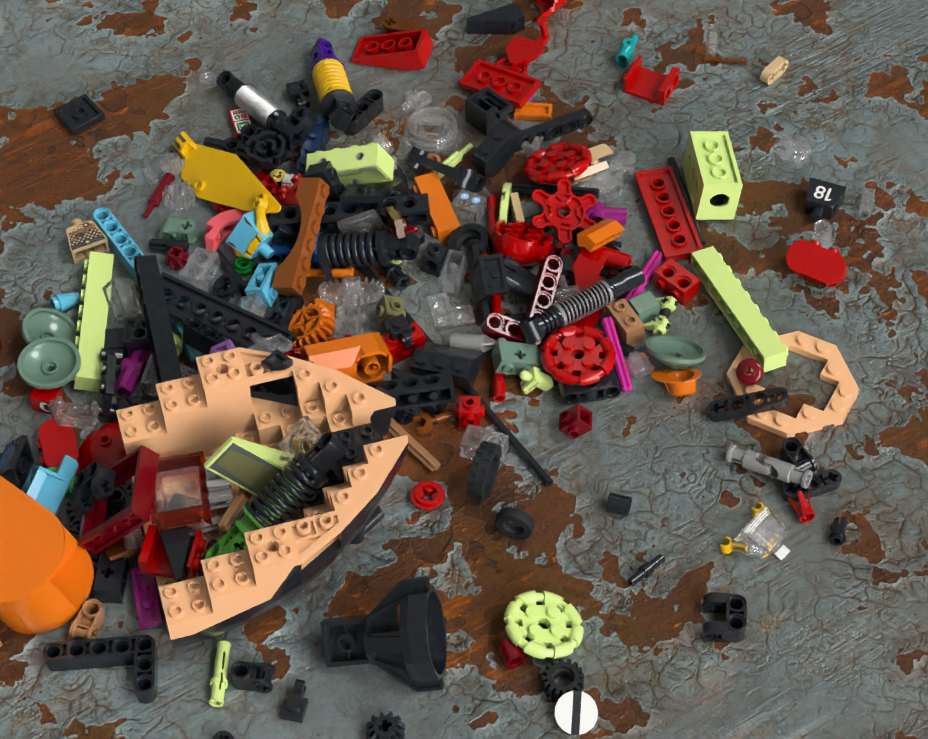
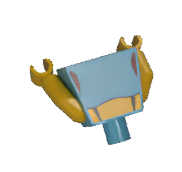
M259 197L258 202L252 204L255 211L244 214L225 241L233 247L236 256L253 259L261 254L268 260L275 253L268 245L273 238V233L266 219L265 210L268 206L266 199Z

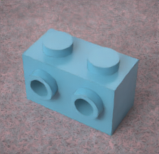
M259 263L244 290L247 297H251L250 302L253 308H271L279 293L271 287L276 268L278 267L277 263Z

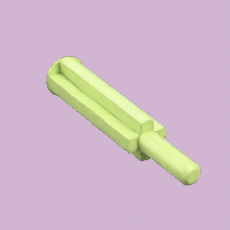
M469 143L459 152L455 151L442 163L454 168L462 161L463 155L473 148V145ZM437 172L439 179H441L444 174Z

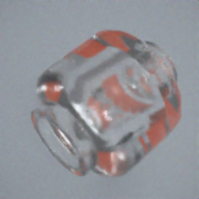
M644 352L631 353L625 362L631 380L645 383L652 379L651 373L655 371V366L648 354Z

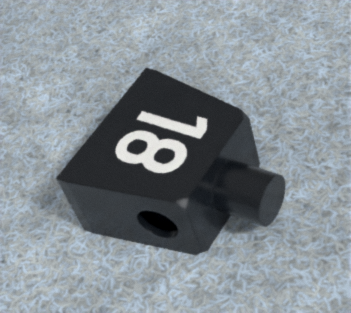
M810 177L805 205V213L810 215V220L815 223H819L822 218L831 220L844 202L846 187Z

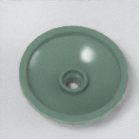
M37 308L30 311L23 319L21 325L22 336L27 345L44 337H60L75 345L76 336H80V333L76 332V324L68 316L51 308Z
M657 335L648 338L645 342V349L648 354L672 369L699 364L707 356V350L703 345L680 336Z
M44 337L31 342L22 350L18 358L17 367L19 375L28 385L39 389H54L69 383L77 375L81 366V357L77 347L70 341L60 337Z

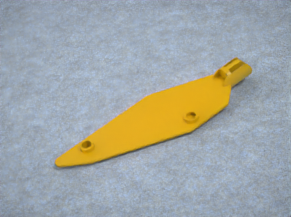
M184 131L180 134L186 142L179 136L175 140L180 146L172 142V146L183 157L181 178L199 199L251 212L255 211L252 204L258 202L260 197L268 201L265 214L280 212V203L236 154L196 144Z

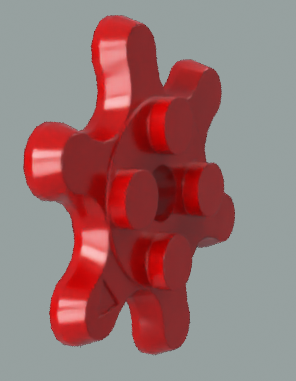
M560 179L557 183V192L554 194H547L540 189L533 191L532 199L543 208V212L533 217L532 224L537 230L545 227L557 230L558 241L566 245L572 241V231L577 229L583 231L597 224L586 215V210L596 205L597 198L593 194H586L582 197L575 196L571 191V182L567 179ZM559 210H567L569 215L564 217Z

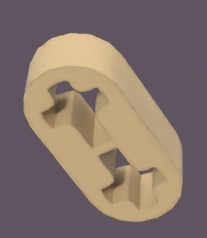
M778 56L764 68L760 80L768 85L772 84L786 71L789 61Z

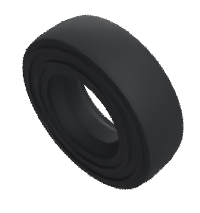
M502 508L495 518V526L498 531L512 539H528L534 530L535 523L533 518L517 508ZM509 521L515 522V523L519 524L520 526H516V525L510 523Z

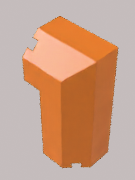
M379 332L300 347L301 360L338 370L362 383L382 381L384 379L383 375L386 372L389 374L392 371L393 358Z

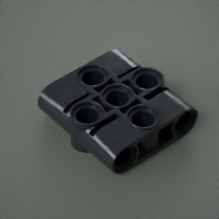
M579 354L573 356L576 359L583 358V356ZM614 366L606 377H601L600 381L591 385L580 386V384H572L571 386L555 380L562 402L565 405L617 397L621 393Z

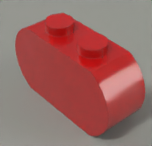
M810 239L809 242L799 240L793 243L787 251V264L792 272L829 288L840 285L847 276V264L842 255L839 254L840 251L833 247L823 248L821 243Z
M65 418L47 420L39 427L40 439L36 440L38 451H43V455L40 456L42 467L47 469L48 467L58 468L64 455H68L79 464L75 474L77 476L82 470V464L72 422Z

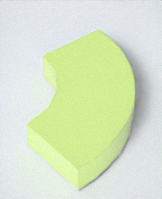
M507 182L503 184V195L501 196L499 221L504 220L506 221L505 223H508L510 193L512 189V183Z

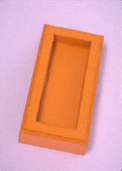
M527 102L521 109L514 107L513 120L547 122L551 120L553 104Z

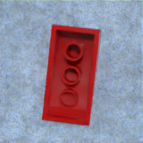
M426 28L362 36L355 48L351 62L404 71L422 70L426 67L434 44Z

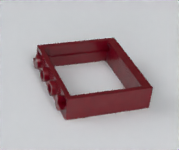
M141 445L109 466V468L116 471L114 489L135 476L130 506L105 521L108 498L104 501H99L95 498L93 510L82 516L77 546L96 555L150 521L160 454Z

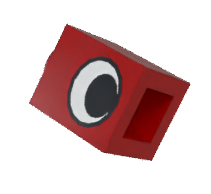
M61 387L54 389L34 388L29 393V401L33 410L55 416L64 401Z

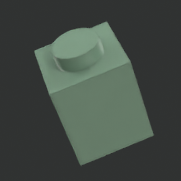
M650 291L628 300V304L643 324L659 316L660 304Z

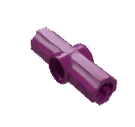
M597 202L594 207L586 210L587 217L596 223L604 219H612L618 221L621 225H626L627 208L606 207L602 202Z
M151 349L132 350L129 357L123 359L120 370L121 374L114 387L115 393L132 396L139 379H143L146 374L147 361L152 353Z

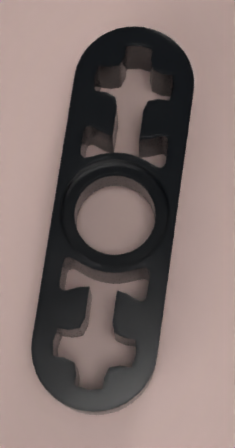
M835 469L814 473L810 483H815L817 485L816 489H805L802 487L799 489L801 486L793 482L784 483L781 494L782 498L790 503L788 498H792L796 503L800 501L798 491H802L805 499H808V492L810 498L835 491L841 485L842 475Z

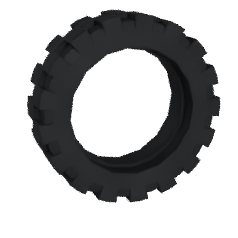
M483 441L479 448H477L467 480L468 496L484 501L489 497L492 486L496 482V475L499 472L498 468L501 463L500 458L502 457L501 445Z

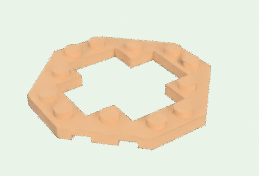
M800 331L779 335V340L787 346L788 351H793L826 364L820 374V380L833 384L837 388L824 411L803 404L796 418L776 410L744 416L747 423L784 438L794 437L795 434L804 431L806 433L823 429L824 426L831 424L834 426L843 424L859 394V388L837 346ZM745 345L742 346L726 374V379L734 391V396L765 390V388L758 385H744L737 378L736 368L738 364L747 358L754 359ZM761 399L755 400L753 404L760 405Z

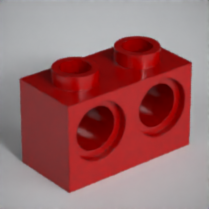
M670 258L654 271L653 285L658 290H662L667 295L675 298L678 303L684 306L699 293L701 279Z

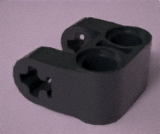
M94 461L76 476L73 483L71 507L77 515L85 516L93 510L95 498L99 501H104L113 494L116 471Z
M717 592L705 594L703 596V609L710 613H724L725 622L709 621L704 623L702 627L703 638L710 642L737 643L742 641L745 637L747 625L746 599L739 594Z

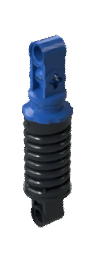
M388 229L368 231V233L366 231L361 233L358 231L353 233L347 232L346 234L344 232L339 234L336 232H319L311 258V265L316 264L319 269H322L318 254L326 253L330 268H349L350 266L371 267L372 265L390 267L393 260L416 259L420 238L415 234L408 233L405 234L406 237L398 239L395 235H391ZM272 240L269 246L275 253L270 259L282 261L283 258L289 255L295 243L276 245Z

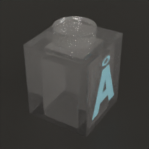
M256 293L241 297L237 305L262 318L268 307Z

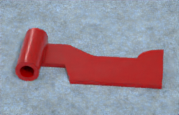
M580 246L578 250L579 255L574 263L576 291L574 293L576 294L581 289L583 290V288H587V286L602 280L603 278L600 277V274L604 267L613 270L620 266H631L632 255L606 246H602L592 252ZM605 307L570 325H576V327L587 325L595 328ZM557 328L545 334V337L557 333ZM576 335L575 338H584V336Z

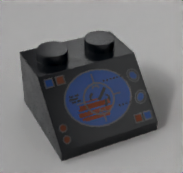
M22 435L6 444L3 453H0V476L20 490L34 463L27 435Z

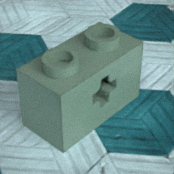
M498 341L491 353L495 373L520 375V372L523 370L528 371L533 366L539 368L541 365L536 344Z

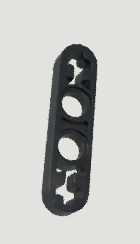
M775 387L712 401L707 406V413L712 421L719 422L786 407L790 398L785 388ZM757 399L764 400L760 405L753 404ZM735 404H743L742 408L738 410L732 409Z

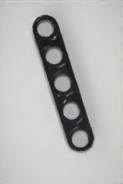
M584 108L524 129V141L517 151L585 128L592 123L593 116L588 109Z

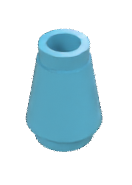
M78 292L54 294L49 299L51 309L64 312L81 303Z

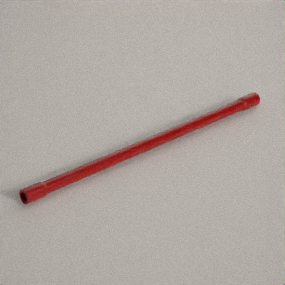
M495 195L487 197L488 230L491 240L495 223L498 221L499 212L498 197ZM494 249L492 250L490 255L496 254ZM501 295L491 297V313L501 314ZM493 365V400L495 402H503L506 399L504 374L495 373Z

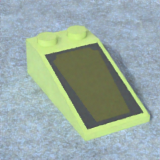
M230 436L204 463V467L246 491L257 495L259 491L264 493L263 487L265 485L272 488L269 485L271 479L278 482L275 479V475L277 473L283 475L281 472L283 467L292 470L288 466V462L295 455Z

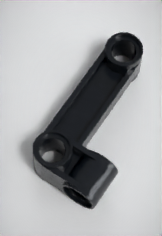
M412 147L406 165L421 171L423 166L454 178L453 184L468 190L480 192L484 188L486 183L485 176L461 165L458 169L428 158V152Z

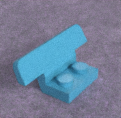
M64 455L56 473L41 466L33 465L21 491L56 515L78 470L79 464L75 459Z

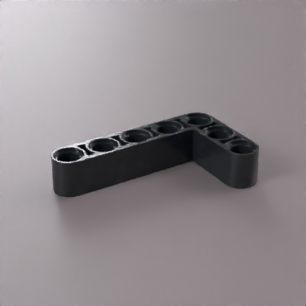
M150 635L59 641L48 643L43 648L46 665L51 671L134 665V687L138 700L141 703L149 704L157 698L158 653L154 638Z

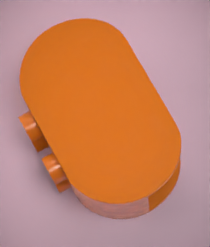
M0 476V621L13 631L22 634L50 632L72 619L87 600L94 579L93 562L89 553L77 546L78 541L62 525L56 515Z

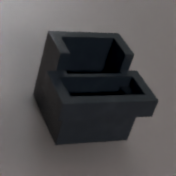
M487 86L465 99L466 122L486 136H488L498 122L508 120V114L513 111L512 103Z

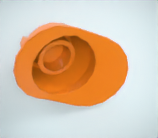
M698 369L658 370L651 373V378L664 382L669 393L675 396H684L696 392V379L701 376L702 372Z

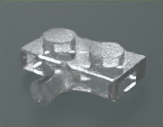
M253 333L251 340L256 344L247 348L270 353L278 349L282 353H286L293 349V342L280 333L268 338H262L257 333Z

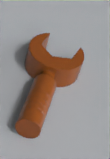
M455 409L434 415L433 418L426 413L416 414L413 417V423L422 421L424 426L415 428V433L419 435L428 434L433 429V423H440L455 418Z

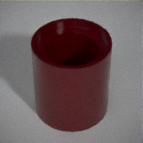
M510 638L498 645L500 655L508 669L517 668L525 662V657L520 647H516Z

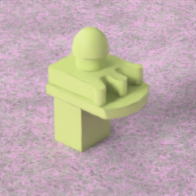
M533 366L528 371L523 370L520 372L519 376L522 379L520 385L522 392L525 394L530 393L536 387L547 392L554 386L552 376L541 372L538 367Z

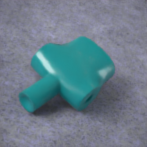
M632 35L631 38L623 40L615 57L618 66L626 68L628 63L634 59V47L639 39L637 35Z

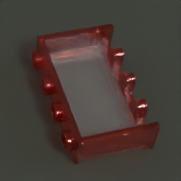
M203 451L159 458L151 510H154L151 511L152 524H157L158 533H161L163 529L204 522L213 525L204 467L206 461Z

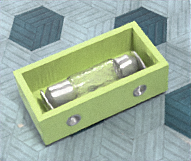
M371 142L362 146L352 145L349 148H334L329 151H315V153L307 154L306 171L309 165L330 161L333 167L336 168L338 177L345 188H348V183L353 184V179L359 180L360 184L393 181L394 159L378 143Z

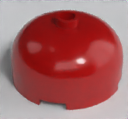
M504 220L495 223L492 234V246L496 254L503 253V259L508 255L522 266H534L547 258L553 242V236L544 234V229L537 230L533 227V224L516 220L514 223H505L506 221Z

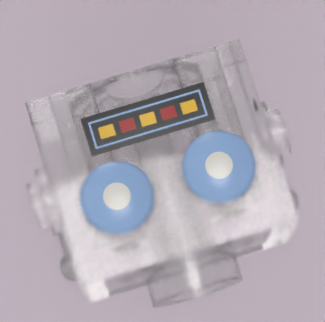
M461 189L451 204L457 219L468 224H478L487 211L486 197Z

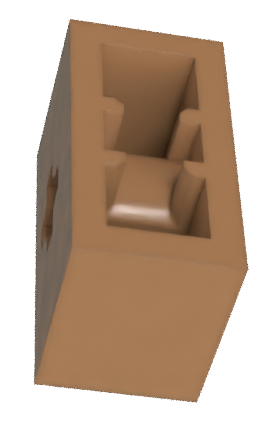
M625 298L606 306V317H612L618 339L624 342V345L634 346L644 341L645 325Z

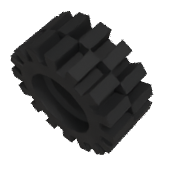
M559 658V663H557L556 659L552 660V665L548 663L546 669L543 670L542 689L547 697L551 696L553 702H555L556 698L559 699L567 692L582 691L584 687L582 668H578V663L576 662L571 664V659L563 662V658ZM558 676H568L572 682L567 686H559L555 684L554 679Z

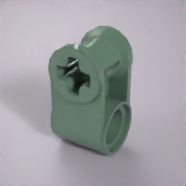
M167 217L163 221L158 234L159 239L166 240L172 238V240L186 241L188 238L189 245L195 244L199 239L198 233L195 231V223L191 219Z

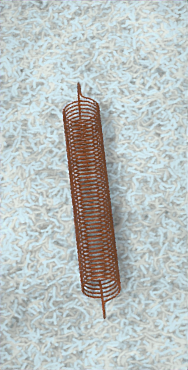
M712 55L704 56L705 62L708 63L719 61L721 64L732 62L735 65L747 64V61L742 62L744 58L728 60L729 57L722 56L714 59L715 56Z

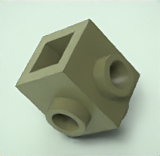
M384 294L375 306L378 326L385 327L384 321L403 314L406 318L403 300L400 297Z

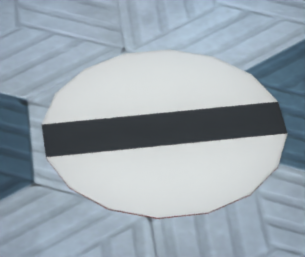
M570 691L559 698L555 706V718L563 731L573 735H581L594 727L598 718V709L590 695L582 691Z

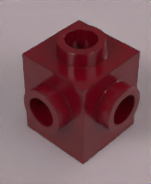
M577 403L559 413V431L574 440L592 430V412Z

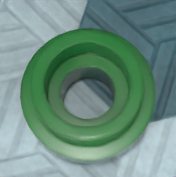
M239 257L234 263V269L239 275H247L253 271L254 265L250 259Z

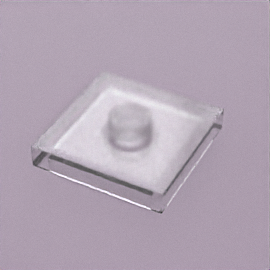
M374 209L337 221L338 228L345 234L347 232L353 233L358 231L361 233L366 231L368 233V231L387 229Z

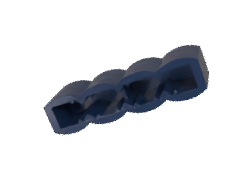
M315 115L317 117V124L305 138V143L301 147V156L296 163L297 174L300 173L302 175L306 173L307 154L315 153V151H326V145L330 140L329 120L324 116Z

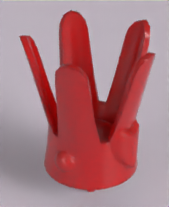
M798 491L801 509L792 498H788V501L798 514V519L801 523H811L816 514L814 509L811 508L809 492L807 493L808 506L802 491Z

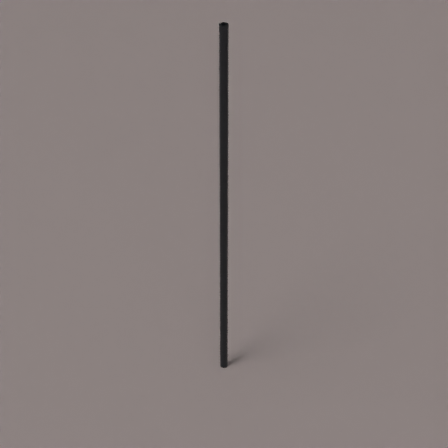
M358 266L382 295L393 296L369 267ZM406 311L407 321L409 323L414 322L415 320ZM424 332L426 342L434 343ZM474 388L472 390L463 389L468 395L480 396ZM481 398V405H485V415L544 484L547 487L553 484L551 477Z

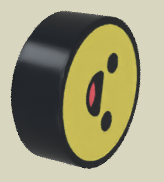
M277 168L271 170L268 175H271L276 180L278 186L281 187L287 172L284 169Z

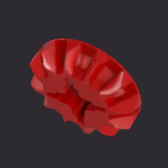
M423 481L412 488L410 498L413 506H417L419 511L426 509L429 512L430 509L434 508L437 510L439 505H443L445 491L436 482ZM424 493L431 496L432 500L424 499Z

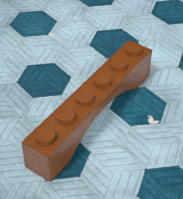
M321 178L299 179L295 196L301 210L300 232L291 252L276 268L271 286L280 295L302 296L303 289L306 286V278L311 266V258L315 250V242L320 231V223L325 212V203L330 188Z

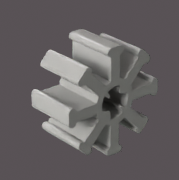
M205 468L211 510L228 508L233 501L231 482Z

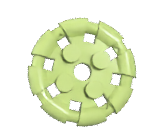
M533 590L521 593L514 598L515 601H510L504 613L505 630L510 640L516 647L520 646L524 649V653L539 659L547 657L555 660L572 654L573 649L579 647L583 638L584 628L580 625L582 619L571 603L567 604L563 601V597L548 591L536 593ZM536 602H541L542 605H536ZM538 624H545L548 629H542ZM526 637H528V638H530L532 641L528 642V641L525 640V639H526Z

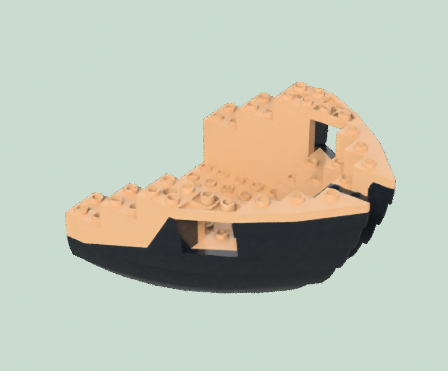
M238 347L196 357L199 374L156 384L158 401L116 410L126 455L141 445L160 454L159 459L176 457L175 455H180L181 457L200 454L201 468L184 469L182 472L175 470L157 473L150 521L143 525L145 535L149 524L158 525V527L164 526L159 516L165 509L169 508L168 505L175 494L203 501L211 507L204 463L211 457L210 453L220 444H224L230 436L296 455L298 450L306 454L319 441L321 436L327 432H332L347 446L346 454L325 473L329 481L325 482L319 489H315V493L309 495V499L305 501L299 510L293 514L291 513L289 519H284L285 522L282 524L244 533L246 549L201 560L204 574L201 577L198 571H196L193 579H186L180 582H176L173 577L155 576L173 649L221 635L251 622L283 604L329 567L355 538L389 489L401 467L403 458L407 454V435L382 441L383 436H386L389 430L391 418L395 417V398L338 370L288 356L293 360L291 367L281 371L267 370L262 367L261 362L271 354L270 352ZM291 376L295 399L284 395L252 391L249 386ZM231 482L234 499L241 487ZM252 494L251 497H250V499L248 500V502H249L253 497H256V498H257V496L254 495V494ZM228 508L211 510L207 519L224 515ZM182 516L187 522L188 527L192 528L195 537L193 524L199 521ZM217 530L202 534L203 539H206V546L212 539L219 541L224 536V533ZM207 548L204 553H201L200 558L208 551Z

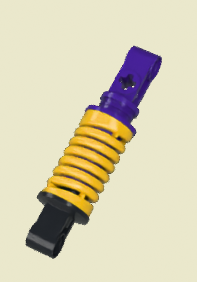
M318 38L309 54L313 64L310 76L314 82L323 116L330 120L334 128L345 131L354 116L356 100L345 73V66L336 58L332 44L326 39Z

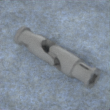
M734 444L729 447L726 454V461L729 463L740 464L745 469L786 483L793 482L799 484L805 489L808 488L812 480L813 472L811 470L805 471L796 468L794 464L753 450L746 451L737 448Z

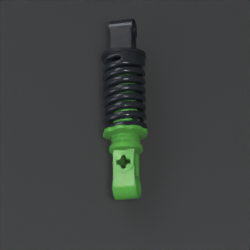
M327 432L321 436L319 441L306 454L298 450L292 460L288 462V466L292 470L283 467L281 469L283 475L280 473L275 475V479L278 482L274 479L269 481V485L272 488L265 485L263 487L264 493L259 491L256 495L257 498L253 497L247 504L242 506L245 513L241 519L238 518L235 521V525L216 544L208 549L205 559L246 549L244 533L284 523V519H289L291 513H295L297 507H301L303 501H307L309 495L315 493V489H319L325 482L329 481L325 473L346 454L347 446L332 432Z

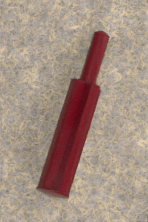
M165 173L148 200L150 204L143 214L145 219L149 217L155 206L158 207L175 181V176L172 173Z

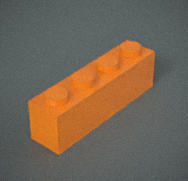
M432 172L414 177L413 194L428 193L431 236L436 238L438 245L447 243L449 235L460 227V223L437 172Z

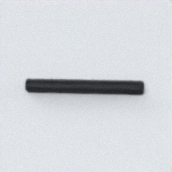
M508 182L512 183L511 193L532 194L537 189L543 190L547 194L557 192V185ZM571 187L572 193L577 197L593 194L597 199L599 198L600 190L597 188Z

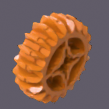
M318 302L315 304L310 303L307 307L303 305L302 309L297 310L293 315L288 330L295 332L297 335V339L292 346L299 348L326 342L329 337L333 336L332 332L336 329L333 313L326 306L320 305Z

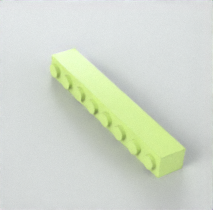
M714 246L692 252V270L701 279V283L752 357L763 366L764 372L786 366L789 354L787 346L781 343L777 332L773 331L769 326L767 318L762 316L758 305L752 302L749 293L741 286L740 280L735 278L731 267L723 261L721 253H718Z
M90 251L89 259H85L84 271L88 272L83 274L82 286H86V289H81L80 301H83L84 305H79L78 317H82V321L78 320L76 332L80 333V336H76L75 346L78 348L81 357V366L77 375L72 379V381H75L74 389L99 392L100 368L103 362L100 360L101 348H104L114 254Z

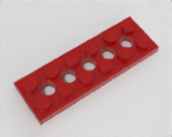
M672 166L634 172L635 182L658 245L663 253L664 261L666 262L670 258L674 261L691 258L692 252L702 250L703 246ZM654 184H660L661 187H656ZM659 198H665L667 200L661 201L659 200ZM664 212H670L672 214L666 215L664 214ZM675 226L677 227V229H671L669 227ZM681 240L683 243L678 244L674 241Z

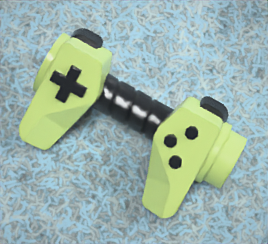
M672 296L656 298L662 313L651 322L644 324L647 330H653L652 334L654 336L665 335L670 328L668 321L670 312H673L678 306L677 300Z

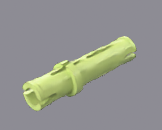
M218 641L216 644L213 678L210 679L211 695L209 704L213 707L223 706L225 689L228 687V680L226 678L231 643L228 641Z

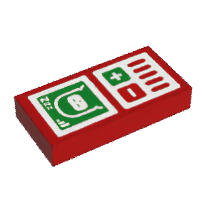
M239 107L228 110L238 140L241 139V128L247 124L253 125L250 115Z

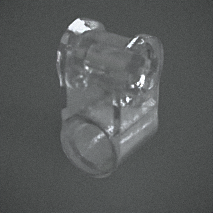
M820 220L814 224L812 240L821 243V247L826 249L833 247L832 227L829 222Z

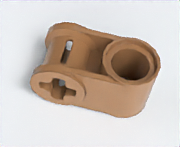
M88 599L83 603L76 619L70 626V638L82 640L97 638L98 632L106 619L99 600Z

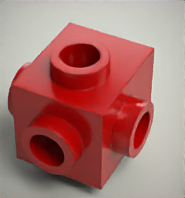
M459 396V404H455V417H459V428L480 429L481 418L485 417V405H481V396Z

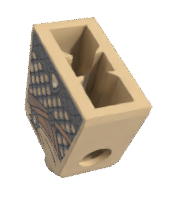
M79 218L74 219L71 222V227L66 229L74 265L89 259L90 251L110 252L106 236L92 220L82 222Z

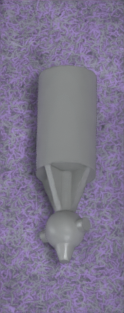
M451 334L450 346L484 353L494 348L498 341L507 340L502 337L494 340L485 334Z

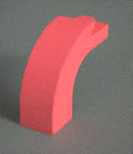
M232 209L211 218L206 224L207 233L204 237L206 253L213 255L222 241L230 236L242 216L249 212Z

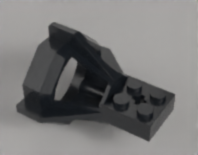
M429 577L401 579L369 614L324 619L320 625L327 668L372 664L377 665L416 692L442 690L445 686L443 675L446 672L447 634L445 627L447 619L444 617L443 606L434 585L430 586ZM400 604V616L398 619L397 605ZM346 636L352 640L350 645L343 640Z

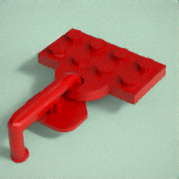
M545 16L537 18L536 22L540 26L541 35L536 41L525 37L512 39L505 48L508 57L498 60L495 64L478 59L458 82L459 88L478 93L487 86L512 103L513 107L521 109L541 86L539 79L528 76V65L543 53L544 47L550 39L547 18Z

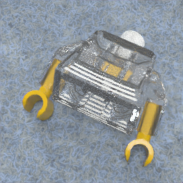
M762 502L756 503V509L751 507V516L753 518L734 538L735 541L732 543L730 537H724L723 543L725 545H719L720 551L723 554H729L733 551L765 559L773 552L782 560L790 552L781 542L788 534L782 515L771 510L767 505L764 506Z

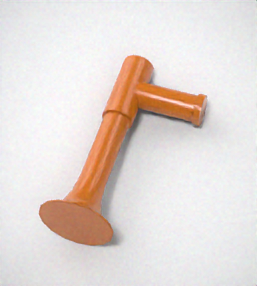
M351 266L345 269H331L333 278L354 277V268ZM310 268L307 277H324L322 269Z

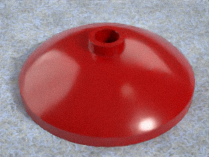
M119 422L104 424L93 430L84 439L79 452L84 469L94 461L109 467L126 456Z

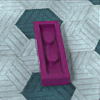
M139 567L130 569L140 629L162 625L155 576L141 574Z

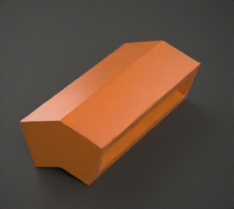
M604 219L578 233L577 244L592 252L620 237L625 228L616 220Z

